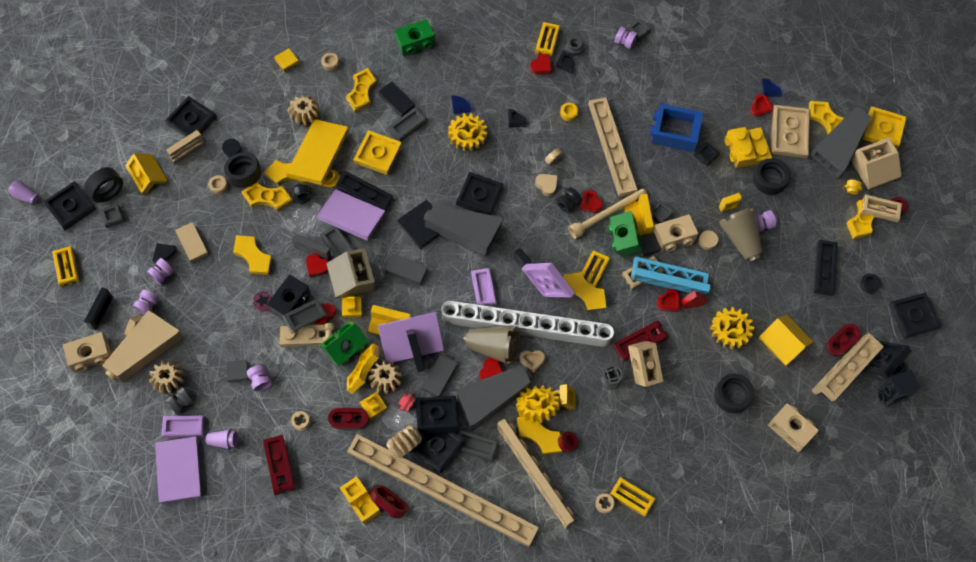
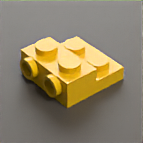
M746 127L728 130L724 140L726 146H729L730 159L734 162L736 168L756 165L765 159L772 158L761 127L749 130Z

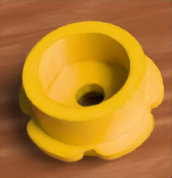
M848 180L846 185H844L849 194H858V192L863 190L861 187L862 182Z

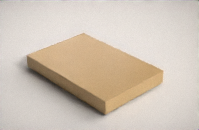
M774 105L772 112L771 154L808 158L810 109Z

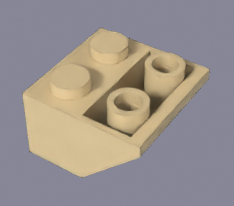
M890 138L857 149L851 159L852 164L868 190L901 178L899 154Z

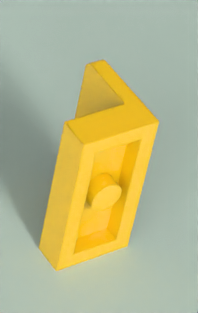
M134 153L125 165L141 193H148L154 184H165L168 181L152 154Z
M640 194L638 201L624 207V213L632 211L636 217L639 235L646 236L652 234L654 226L648 195Z
M373 305L368 333L380 336L379 324L410 318L411 315Z

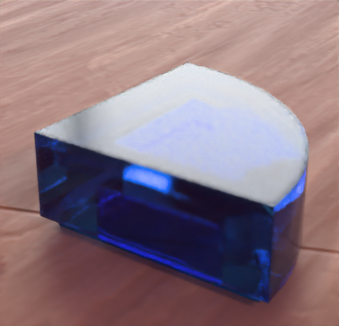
M762 78L763 95L766 97H781L782 91L780 87L772 83L771 80Z
M451 96L453 114L471 112V106L467 100L460 96Z

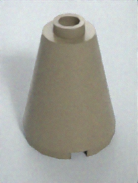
M754 207L730 215V220L726 221L724 218L719 221L721 228L745 260L749 259L750 262L761 258L760 254L763 253Z
M512 325L470 329L464 335V344H466L468 349L507 365H512L515 362V359H512L513 354H517L519 349L520 333L516 332L519 328Z

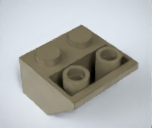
M365 248L346 251L326 264L335 299L373 292L375 281Z

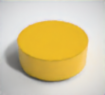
M565 103L561 107L560 116L566 121H573L578 116V107L573 103Z

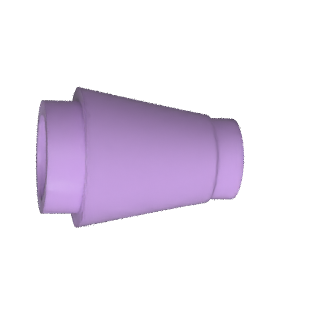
M15 180L8 189L11 197L31 204H35L39 198V195L22 181Z
M232 429L208 433L206 443L215 447L232 449L238 445V433Z

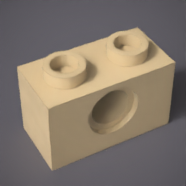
M690 214L656 224L652 234L655 233L661 247L660 252H671L683 245L690 246L695 242L698 235ZM672 233L678 234L679 237L673 236Z
M102 332L63 344L68 367L73 372H83L89 367L103 365L111 356L108 340ZM92 351L89 356L85 357L87 352Z
M643 341L629 345L635 384L647 387L663 382L656 343Z
M788 403L768 424L773 431L797 452H800L819 431L811 420L805 419L796 407L790 406ZM790 423L796 424L798 430L793 429Z

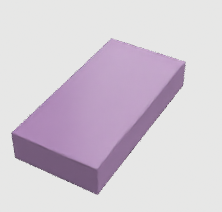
M490 268L471 271L477 305H496Z
M204 415L163 416L161 436L163 438L204 437L205 417Z

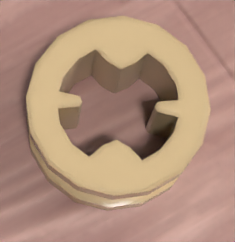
M299 411L293 414L291 422L295 429L303 431L309 428L311 420L307 413ZM304 417V420L306 422L301 423L300 426H298V422L296 420Z
M603 493L597 497L595 506L599 512L609 513L614 507V499L611 495ZM603 498L608 499V503L611 506L603 509L599 501H603Z

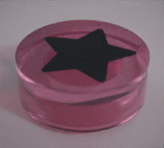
M264 291L257 293L253 298L255 308L261 312L268 311L269 309L266 304L272 296Z

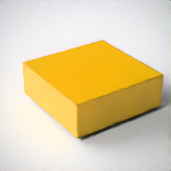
M289 48L274 57L284 72L299 64V60Z
M740 193L722 198L719 205L721 212L737 208L742 199Z

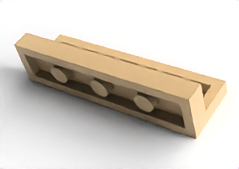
M870 333L859 338L811 391L815 395L822 392L832 402L835 401L884 346Z

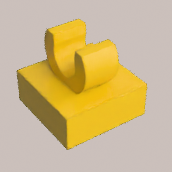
M361 297L342 298L343 318L362 317Z
M567 384L560 385V390H556L557 396H560L559 407L563 406L568 410L576 409V390Z
M377 392L360 401L361 407L367 412L370 420L387 411L386 405Z

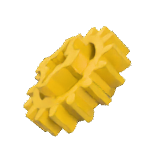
M463 113L462 118L457 115L456 121L451 120V125L448 126V138L451 139V144L456 143L457 149L460 146L463 147V151L466 148L472 151L474 146L479 149V143L484 144L485 138H487V126L484 125V120L479 121L478 115L474 118L472 113L469 116Z
M731 307L730 311L726 308L723 309L722 313L718 311L710 327L711 330H715L712 333V337H718L716 343L722 341L723 347L725 348L728 344L730 349H733L735 345L739 349L742 343L746 345L749 342L748 339L752 338L753 334L751 332L754 330L753 326H749L753 322L752 319H746L748 313L742 315V309L736 312L734 307Z
M544 385L540 389H537V386H534L533 390L526 388L527 392H521V397L517 398L516 407L519 416H524L525 421L531 419L532 423L536 420L542 423L545 418L549 421L550 415L556 416V411L560 410V400L557 392H552L551 387L545 389Z

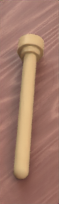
M638 190L583 223H573L568 226L571 236L574 239L581 237L587 228L638 200L640 194H646V190Z

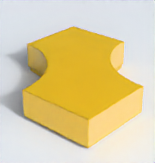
M369 68L353 75L354 88L346 95V100L354 112L370 105L368 95L372 87L377 84V80Z
M809 102L810 120H815L822 124L827 134L844 119L830 109L829 102Z
M275 160L264 171V175L277 185H281L285 181L297 180L287 177V171L291 163H282Z
M256 182L241 191L252 208L258 205H268L278 212L293 203V199L283 186L265 188Z
M863 199L858 200L856 203L858 207L857 215L846 223L853 240L872 234L871 223L875 217L861 214Z
M236 235L234 255L242 257L248 262L250 274L269 275L272 261L271 255L264 254L257 248L255 237Z
M583 272L564 274V279L575 292L574 295L580 297L585 302L587 310L607 308L604 289L589 285L585 280Z
M376 344L370 345L360 355L355 369L347 377V391L353 394L365 383L370 368L379 359V346Z
M524 416L516 418L519 439H528L534 442L540 448L542 455L563 452L558 445L559 431H550L544 428L538 420L532 423L531 419L525 421Z

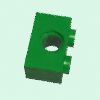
M427 19L394 30L395 41L402 56L411 55L417 51L435 46V34Z
M632 211L610 217L611 224L608 227L610 234L614 236V241H612L614 251L618 252L621 257L642 252L643 248L637 221ZM628 232L625 237H621L623 233Z
M348 321L319 346L333 364L342 366L349 362L350 357L354 353L362 351L365 348V344L369 341L356 323ZM347 340L348 347L343 350L342 344Z

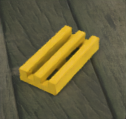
M543 22L535 54L540 52L542 54H549V57L553 56L560 25ZM549 27L544 48H540L545 29ZM553 29H556L549 50L547 48L550 41L551 33Z
M72 246L52 251L60 287L65 286L64 284L70 285L74 281L76 283L80 282ZM66 252L69 254L73 277L70 275ZM58 254H62L66 279H63Z
M593 250L582 272L585 277L594 257H598L586 280L589 285L596 288L610 257ZM603 259L604 262H603V264H602V266H601V268H600V270H599V272H598V274H597V276H596V278H595V280H594V282H593V284H592V283H590V282H591V280H592V278H593V276H594V274H595V272H596V270H597V268H598V266H599L601 260Z
M621 477L610 493L614 499L643 517L647 515L656 499ZM622 484L626 488L630 489L631 491L640 495L644 499L648 500L649 503L647 504L646 502L642 501L641 499L637 498L636 496H634L633 494L629 493L628 491L624 490L619 486ZM616 491L620 492L624 496L645 508V510L640 508L636 504L632 503L631 501L627 500L626 498L622 497L621 495L616 493Z

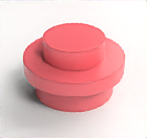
M411 392L409 395L404 394L398 403L401 405L400 410L404 409L408 412L416 398L412 396Z

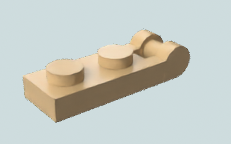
M335 324L308 325L292 334L288 326H280V347L319 346L333 335ZM320 333H325V337L320 338Z

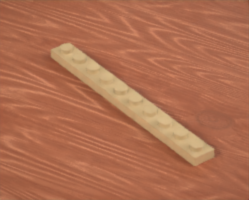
M358 434L347 450V453L527 547H530L539 527L403 457L395 458L388 449Z

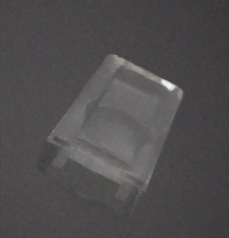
M314 203L308 212L304 209H297L293 212L291 220L297 226L293 231L294 235L297 234L306 238L319 220L317 215L321 210V205Z
M392 404L381 419L382 424L397 433L408 425H413L417 429V419Z

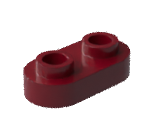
M854 324L843 326L828 340L826 344L828 353L835 357L843 355L859 340L861 336L860 329ZM846 333L850 334L852 338L847 337ZM833 345H836L839 350L834 349Z
M335 408L328 414V421L334 429L361 430L368 425L369 417L362 408ZM341 417V422H335L336 418ZM360 417L362 421L357 423L355 422L356 418Z
M375 485L370 492L372 501L384 509L391 517H404L408 510L407 504L387 487Z

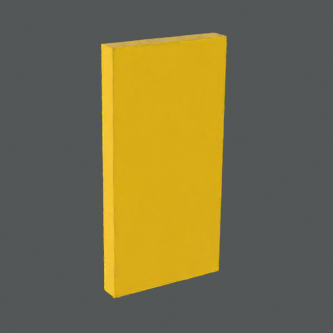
M314 119L287 171V177L323 185L349 131L348 127Z

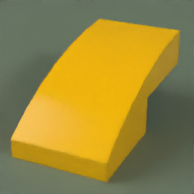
M357 476L340 487V490L364 525L381 514L380 509L372 501L368 491Z

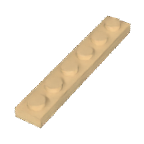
M607 98L590 100L588 105L618 196L631 195L637 192V187Z
M505 419L500 421L497 426L498 431L564 528L567 529L573 525V512L568 506L565 508L562 504L560 493L556 489L553 490L549 485L551 483L549 477L545 472L541 473L536 458L534 456L530 457L526 451L528 448L522 439L519 440L515 435L517 432L511 423H507Z

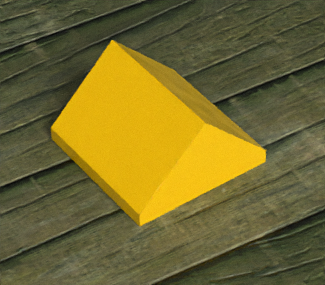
M787 314L777 318L759 336V339L785 366L814 343Z

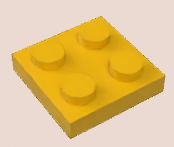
M871 106L868 113L871 119L863 133L862 139L876 143L890 138L897 150L900 146L906 117Z
M368 130L353 161L357 165L388 175L402 147V142Z

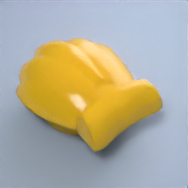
M330 169L323 186L328 188L334 187L340 177L338 172Z

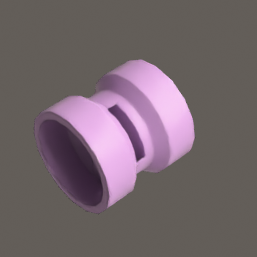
M621 26L614 43L623 44L626 48L631 49L638 33L634 31L629 32Z
M771 210L764 212L762 215L756 214L759 232H763L766 228L769 230L776 227V219Z
M160 258L156 262V266L151 267L147 274L156 283L161 285L165 281V277L170 276L174 269L165 260Z
M142 290L139 300L135 301L132 307L137 312L145 315L148 310L153 311L152 307L157 305L160 299L155 294Z
M256 365L247 371L248 378L252 380L251 386L253 391H262L272 385L271 378L267 376L265 365Z

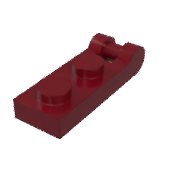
M659 320L613 343V348L622 362L630 359L629 345L643 341L658 344L669 338L667 332L662 330V324ZM651 332H655L657 336L653 337Z
M279 435L264 439L263 444L274 495H280L281 492L287 490L289 492L295 491L284 436ZM285 477L286 482L279 484L278 479Z

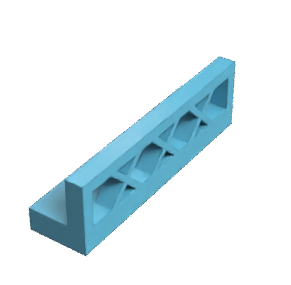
M636 256L634 258L631 280L686 293L697 291L706 295L710 291V284H707L708 273ZM638 263L645 264L649 270L637 268ZM663 268L667 274L655 272L654 270ZM680 272L686 279L673 276V274ZM695 276H698L703 278V282L701 283L693 281L691 279Z

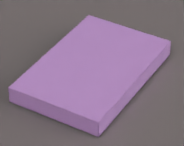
M335 189L318 213L317 219L368 241L384 217L385 210Z
M552 263L526 264L522 267L523 272L543 297L571 298L575 294Z
M436 312L378 325L386 364L391 361L396 362L413 358L406 333L410 329L415 331L421 356L444 351Z
M197 437L155 443L159 503L164 504L201 498Z

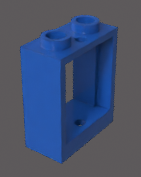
M660 104L659 110L654 112L653 121H656V124L652 125L650 136H653L652 143L694 152L698 142L703 112ZM662 116L692 122L690 138L659 131Z

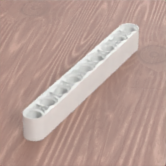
M447 301L441 308L443 321L451 325L472 328L514 325L518 326L519 329L516 332L520 333V335L600 347L608 346L614 335L612 326L605 323L455 301ZM448 310L455 312L453 315L446 314ZM472 313L474 316L467 318L465 314ZM491 316L493 317V319L491 321H487L484 319V317ZM504 319H511L513 322L510 323V324H507V323L503 322V320H504ZM528 321L532 325L524 326L522 323ZM548 324L551 328L544 329L542 325ZM567 327L570 331L563 332L561 328ZM587 330L590 334L583 335L580 331ZM600 333H606L609 337L603 338L600 336Z

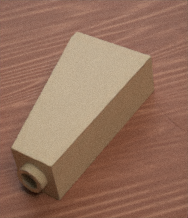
M148 310L102 365L107 371L105 375L113 381L116 379L121 382L126 381L181 341L183 338L182 334L178 329Z

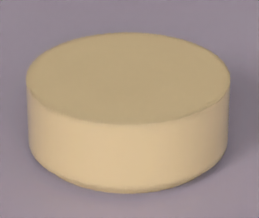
M327 53L322 57V66L325 70L334 71L339 67V57L335 53Z
M559 148L554 149L545 158L546 163L553 165L561 158L563 153Z
M217 175L209 180L208 186L213 194L221 195L227 191L228 183L223 176Z
M704 231L701 233L698 243L701 248L712 250L718 243V236L713 231Z

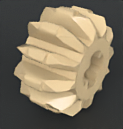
M303 94L301 98L295 96V101H290L288 109L292 121H296L298 125L303 122L305 126L307 122L312 124L313 119H318L320 111L316 99L312 100L310 95L305 98Z
M171 360L167 364L165 361H161V366L154 365L156 371H150L152 378L149 379V382L153 384L155 391L159 390L163 395L166 391L172 394L173 388L178 390L180 388L178 384L184 383L183 378H181L184 376V372L180 370L179 364L174 365Z
M383 360L381 366L379 363H375L376 369L370 368L372 375L368 376L369 381L372 382L370 384L371 388H377V393L384 390L385 394H388V389L395 392V386L401 385L399 380L402 378V373H399L400 367H394V362L392 361L387 365L386 361Z
M408 425L388 440L386 446L395 458H401L421 442L422 437L413 425Z

